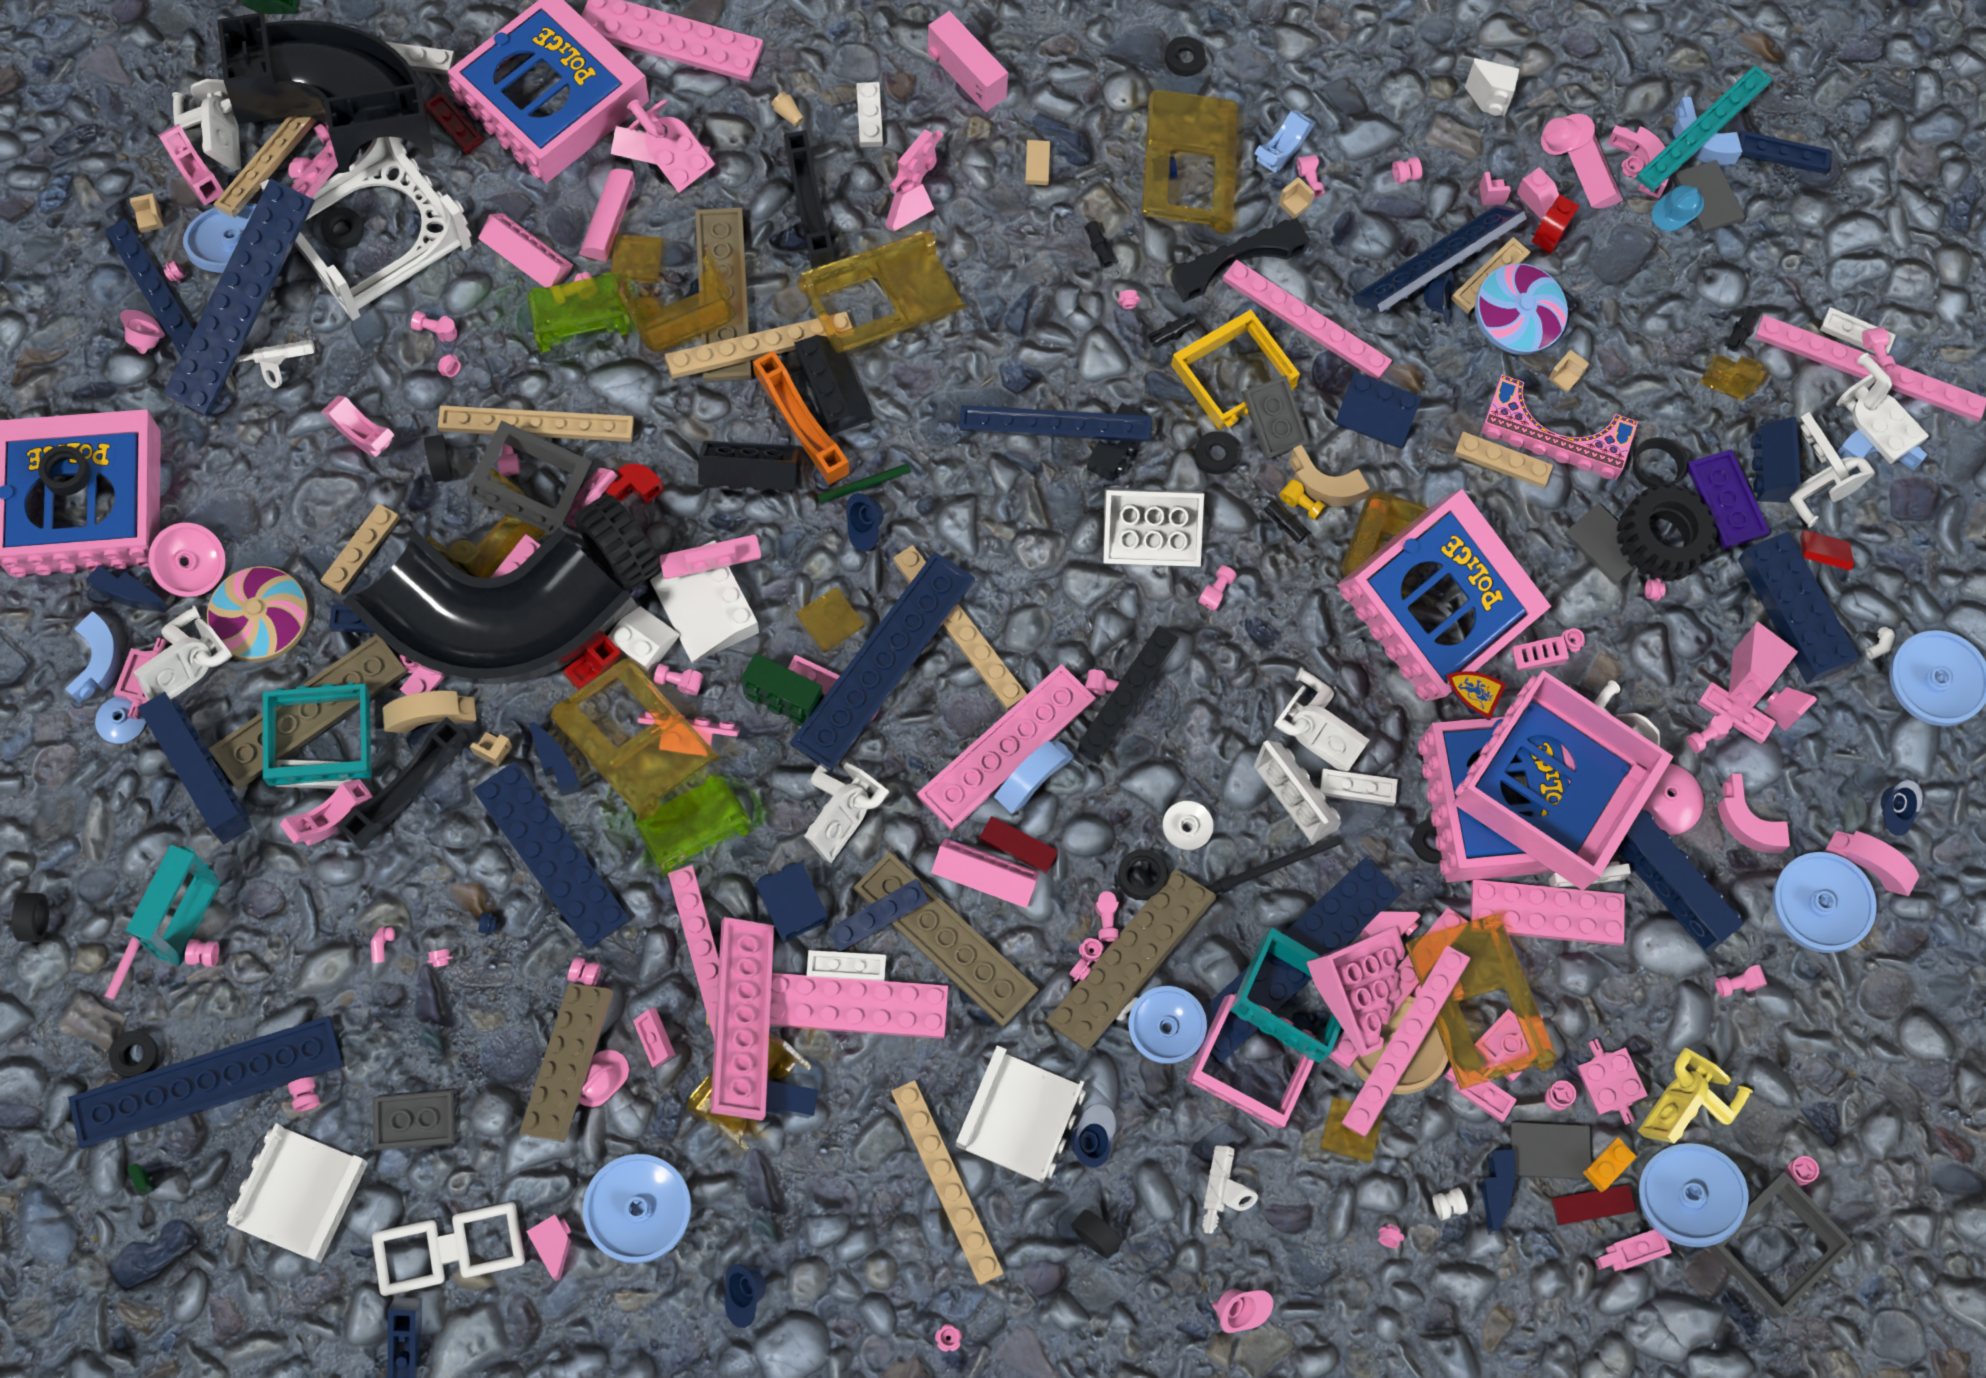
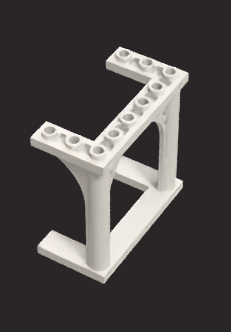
M380 137L373 139L366 152L349 167L350 172L339 173L322 185L312 198L315 202L306 220L358 189L370 186H386L397 189L408 195L415 202L422 220L419 237L414 246L404 256L349 289L346 280L334 265L327 267L301 232H299L294 242V245L352 321L360 317L358 309L460 246L463 251H466L472 247L469 239L472 235L466 226L468 222L462 214L464 210L457 200L453 201L448 194L442 196L439 191H433L429 178L425 174L421 175L413 158L408 159L405 155L407 152L401 144L402 138ZM393 168H397L399 170L398 178L394 181L388 180V172ZM379 173H381V177H382V178H380V179H375V178H374V177H376V176H380ZM405 177L407 184H409L407 186L402 185V181ZM268 179L260 184L263 191L269 181ZM419 196L422 197L421 200H417L416 198ZM431 212L434 217L428 218L427 213ZM431 224H440L444 227L438 233L427 230ZM428 237L429 241L424 243V239Z

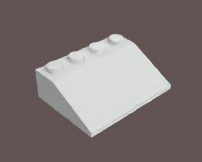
M1105 488L1103 563L1201 567L1204 493L1200 491Z
M714 540V541H712V542H710V543H707V544H705V545L714 544V543H716V541ZM729 566L670 579H664L663 572L650 580L674 630L680 634L679 639L692 664L759 633L758 622Z
M1265 741L1254 768L1311 844H1316L1337 831L1341 824L1340 815L1325 802L1323 792L1318 787L1315 788L1312 785L1307 771L1304 768H1299L1291 750L1285 749L1281 743Z

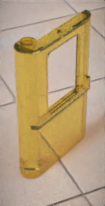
M1156 90L1149 94L1142 215L1210 224V228L1220 234L1226 233L1233 228L1238 126L1237 102L1165 90ZM1171 151L1214 157L1211 210L1177 206L1168 203Z
M925 230L800 273V279L797 280L801 293H805L837 353L851 350L967 308L966 303H962L936 255V241L930 230ZM871 278L878 279L895 313L843 332H838L819 297Z
M630 658L618 662L569 698L557 703L552 710L551 718L641 820L652 817L658 811L660 798L708 763L721 759ZM614 679L620 680L655 719L653 724L619 748H615L578 707L582 701Z
M1500 914L1490 915L1418 937L1405 944L1421 988L1447 945L1470 957V962L1434 1021L1460 1090L1530 1068H1539L1541 1072L1555 1067L1554 1062L1558 1058ZM1498 989H1504L1530 1054L1527 1057L1486 1069L1481 1064L1460 1010L1459 1002Z

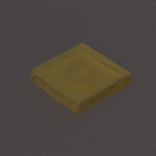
M616 234L610 275L611 280L658 283L663 238Z
M837 587L796 612L797 618L823 653L864 628V623Z
M1333 1097L1319 1149L1370 1164L1384 1112H1380L1368 1135L1364 1138L1342 1125V1121L1353 1103Z

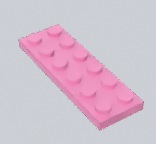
M1472 880L1470 931L1622 946L1624 944L1625 894Z

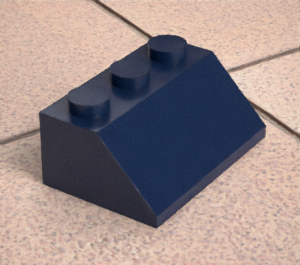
M1354 372L1334 424L1402 449L1422 397Z
M1796 417L1760 426L1751 437L1750 445L1751 449H1754L1752 470L1755 471L1756 476L1753 483V491L1757 493V501L1786 503L1801 484Z

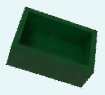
M757 653L754 654L741 677L743 693L748 701L754 704L761 703L776 715L784 714L790 717L789 720L798 726H802L823 699L822 685Z

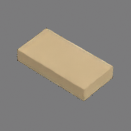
M1027 140L1025 184L1048 185L1050 141Z

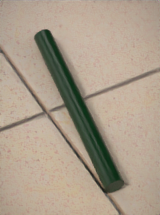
M908 463L823 492L818 494L817 497L821 504L910 473L911 470Z

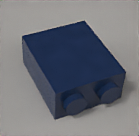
M795 862L789 863L782 867V871L774 875L772 873L765 874L755 883L756 891L781 943L787 942L828 922V915L802 862L798 864Z

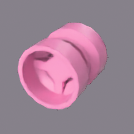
M1418 157L1409 158L1405 162L1402 160L1393 162L1392 171L1397 184L1405 183L1409 179L1415 181L1422 178V166Z
M190 939L185 951L186 964L195 966L200 963L205 967H215L219 956L218 942L208 941L201 943L198 939Z
M576 956L568 972V981L574 983L579 981L587 986H595L599 979L602 965L597 962L588 963L584 958Z
M313 1077L301 1078L287 1085L289 1093L293 1095L292 1106L295 1112L310 1110L320 1105L319 1096L314 1092L316 1085Z
M1558 1081L1547 1089L1544 1099L1546 1105L1554 1111L1565 1110L1575 1101L1576 1090L1571 1083Z
M1801 1156L1787 1164L1785 1173L1798 1186H1803L1817 1178L1819 1167L1813 1158Z

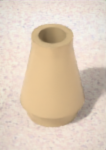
M782 92L772 101L773 111L789 121L794 127L804 120V116L799 111L790 94L787 95L785 92Z

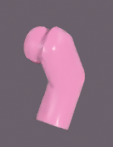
M380 927L371 940L372 963L385 962L384 944L386 941L395 939L394 928Z

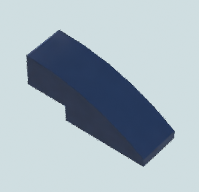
M99 565L86 578V581L95 591L119 604L147 611L166 612L168 609L159 596L125 571L119 578H116Z
M535 722L529 723L545 776L555 774L562 797L582 791L574 768L558 743Z
M767 1081L766 1112L779 1115L784 1113L803 1118L813 1117L818 1090Z
M1514 1149L1495 1150L1488 1154L1491 1177L1485 1178L1481 1182L1488 1235H1494L1500 1230L1511 1203L1515 1181Z

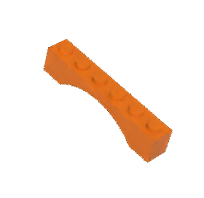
M774 350L753 361L754 375L827 484L831 485L849 475V461L838 445L815 420Z

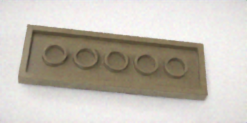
M568 983L519 1131L520 1134L527 1137L565 1143L614 991L603 987Z

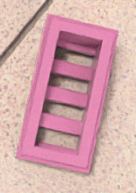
M1564 636L1512 647L1517 671L1564 665L1569 658ZM1554 647L1556 649L1557 656H1555L1553 649ZM1543 649L1547 650L1548 658H1545ZM1532 650H1536L1538 660L1534 659ZM1525 651L1528 657V662L1526 663L1524 662L1522 652Z

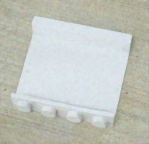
M996 1046L957 1138L956 1147L1040 1183H1044L1046 1177L1051 1179L1055 1170L1056 1163L1052 1162L1055 1153L1061 1154L1067 1139L1062 1138L1066 1128L1071 1130L1077 1116L1072 1114L1076 1104L1081 1106L1086 1091L1082 1090L1084 1082L1074 1083L1006 1054L1007 1049Z
M276 1123L274 1128L269 1129L265 1136V1146L262 1152L258 1153L253 1160L252 1168L254 1169L250 1177L243 1181L239 1191L241 1195L237 1203H233L228 1211L227 1224L321 1263L368 1163L363 1158L338 1151L287 1130Z

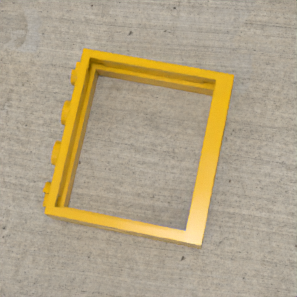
M1251 309L1173 354L1171 366L1219 430L1226 426L1228 428L1232 427L1244 415L1249 416L1245 402L1223 414L1189 369L1188 365L1248 331L1281 376H1287L1291 390L1296 388L1300 373Z

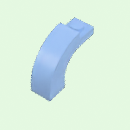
M1683 97L1675 109L1677 122L1672 130L1675 138L1697 119L1691 97ZM1737 132L1716 133L1692 157L1705 163L1717 160L1719 165L1736 164L1742 153Z
M1297 110L1290 111L1273 139L1267 144L1258 146L1254 153L1258 156L1256 161L1273 172L1279 171L1297 152L1316 122Z
M1858 429L1850 435L1837 451L1840 459L1849 457L1864 458L1870 453L1879 451ZM1917 446L1898 460L1914 471L1928 454Z
M93 611L74 628L81 638L90 645L92 651L91 660L87 668L65 689L79 704L83 700L88 699L94 693L97 686L106 691L116 678L120 667L121 653L118 641L106 623Z
M1057 739L1052 742L1046 741L1015 769L994 798L1013 814L1025 806L1038 787L1055 771L1068 764L1074 755Z

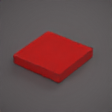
M1802 530L1800 541L1805 559L1845 570L1852 569L1854 559L1850 542Z

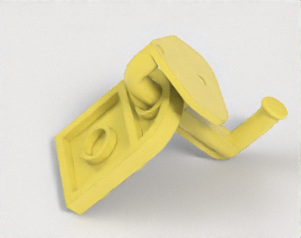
M1684 1048L1675 1062L1674 1069L1677 1078L1666 1088L1638 1129V1132L1646 1138L1675 1144L1682 1137L1684 1129L1690 1120L1697 1115L1701 1105L1720 1123L1731 1124L1753 1090L1744 1086H1738L1739 1090L1735 1098L1727 1106L1709 1089L1708 1082L1728 1085L1731 1081L1730 1078L1714 1063L1688 1048ZM1687 1066L1691 1072H1688L1685 1067Z

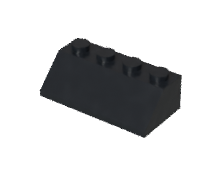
M814 335L794 342L796 359L828 436L873 421V416L840 338Z
M703 441L698 456V485H704L707 488L728 486L730 489L751 487L757 491H764L767 488L777 489L780 492L795 490L798 477L800 446Z

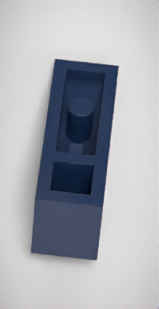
M395 1297L388 1309L387 1378H417L422 1329V1298Z

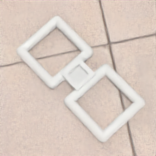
M508 1202L455 1214L452 1218L454 1233L438 1237L437 1225L434 1220L373 1233L372 1242L381 1295L388 1296L441 1284L445 1280L443 1265L459 1262L461 1276L464 1278L523 1265L525 1263L516 1204ZM506 1214L513 1256L471 1266L464 1223ZM426 1232L433 1274L390 1284L384 1241Z

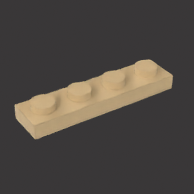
M1513 237L1452 295L1451 300L1469 314L1475 308L1477 291L1487 276L1504 265L1522 263L1529 256L1530 251Z
M1462 432L1454 456L1543 489L1553 467L1550 463L1466 432Z
M378 503L321 578L322 584L343 596L400 520L399 515Z

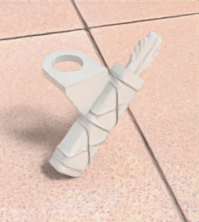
M313 340L254 349L253 353L238 355L235 362L254 359L255 363H260L266 383L272 388H277L282 384L279 369L282 361L289 357L312 354L315 351ZM269 370L275 375L276 382H273L269 377Z
M1215 1146L1203 1208L1208 1210L1202 1224L1205 1233L1212 1234L1214 1232V1229L1218 1226L1219 1217L1217 1212H1223L1225 1204L1237 1211H1243L1252 1207L1258 1199V1195L1254 1190L1229 1179L1234 1159V1148L1229 1146ZM1246 1196H1251V1199L1244 1204H1239L1241 1199H1243Z

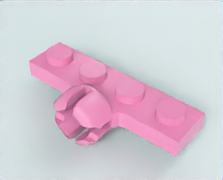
M331 140L326 143L324 149L314 159L296 157L292 160L293 162L289 164L288 173L291 178L296 179L293 180L294 184L291 188L310 198L314 197L338 167Z

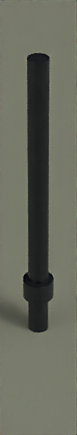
M1336 835L1230 878L1225 876L1217 879V883L1205 888L1214 894L1219 892L1224 894L1233 890L1234 886L1342 844L1339 835Z

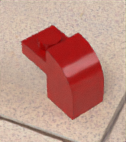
M1559 194L1552 207L1549 208L1531 242L1552 253L1580 205Z
M633 463L617 469L620 480L613 481L605 492L606 494L613 495L620 503L631 493H634L647 505L664 489L662 480L650 468L642 464Z
M604 634L586 647L583 656L565 668L563 674L578 691H581L592 681H597L616 663L621 651Z

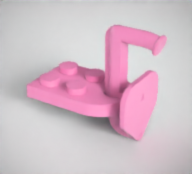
M638 99L631 101L627 108L633 112L637 120L628 128L631 131L641 125L645 128V145L648 153L678 193L682 192L716 165L682 120L675 117L661 118L658 114L669 103L667 99L660 101L647 112L641 107Z

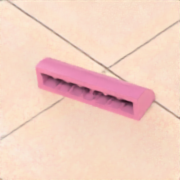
M616 126L611 154L656 164L645 145L646 132L640 130L631 131L627 127ZM702 145L709 154L710 147Z
M1595 134L1588 144L1568 151L1592 208H1606L1623 201Z
M626 169L610 171L579 255L604 262L607 261L635 186L633 171Z
M503 213L489 214L478 239L548 290L560 285L573 267V264Z
M947 838L943 840L939 847L931 872L1027 908L1040 875L1039 872Z

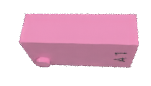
M950 11L928 25L927 52L930 58L934 61L937 60L985 112L1007 98L1008 72Z

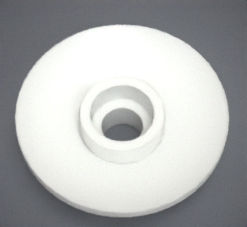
M1181 801L1171 806L1166 812L1163 819V831L1167 840L1175 847L1183 850H1195L1205 845L1210 839L1213 832V820L1208 810L1201 804L1193 801ZM1189 825L1191 826L1192 830L1186 832L1183 830L1182 826Z

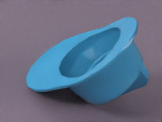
M1688 185L1678 186L1654 205L1652 220L1655 226L1661 230L1676 231L1702 212L1704 199L1696 187L1693 188Z

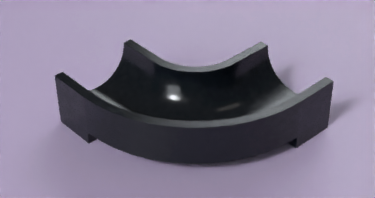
M264 12L217 19L224 84L237 124L287 116H305L319 120L328 126L340 173L350 172V159L358 147L380 137L406 139L417 145L426 159L435 157L430 125L419 81L408 62L383 40L353 27L324 21L289 20L267 23Z
M560 527L518 568L508 574L494 578H479L461 572L446 560L417 530H414L408 536L409 542L403 554L378 581L358 594H349L343 600L374 633L395 651L416 665L453 680L492 685L534 679L571 663L583 655L586 647L602 635L606 634L608 636L620 619L637 607L633 598L611 580Z

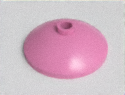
M178 523L165 528L155 537L149 549L148 564L154 580L164 590L181 597H195L208 592L220 581L225 569V553L218 538L207 528L194 523ZM180 558L187 559V566L180 564Z
M1669 763L1642 808L1652 814L1655 823L1661 830H1665L1670 836L1678 835L1692 828L1701 817L1704 807L1703 792L1698 781L1691 773L1680 766ZM1667 791H1672L1674 793V797H1670L1667 794Z

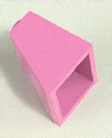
M1757 621L1733 650L1728 698L1749 712L1773 685L1798 651Z

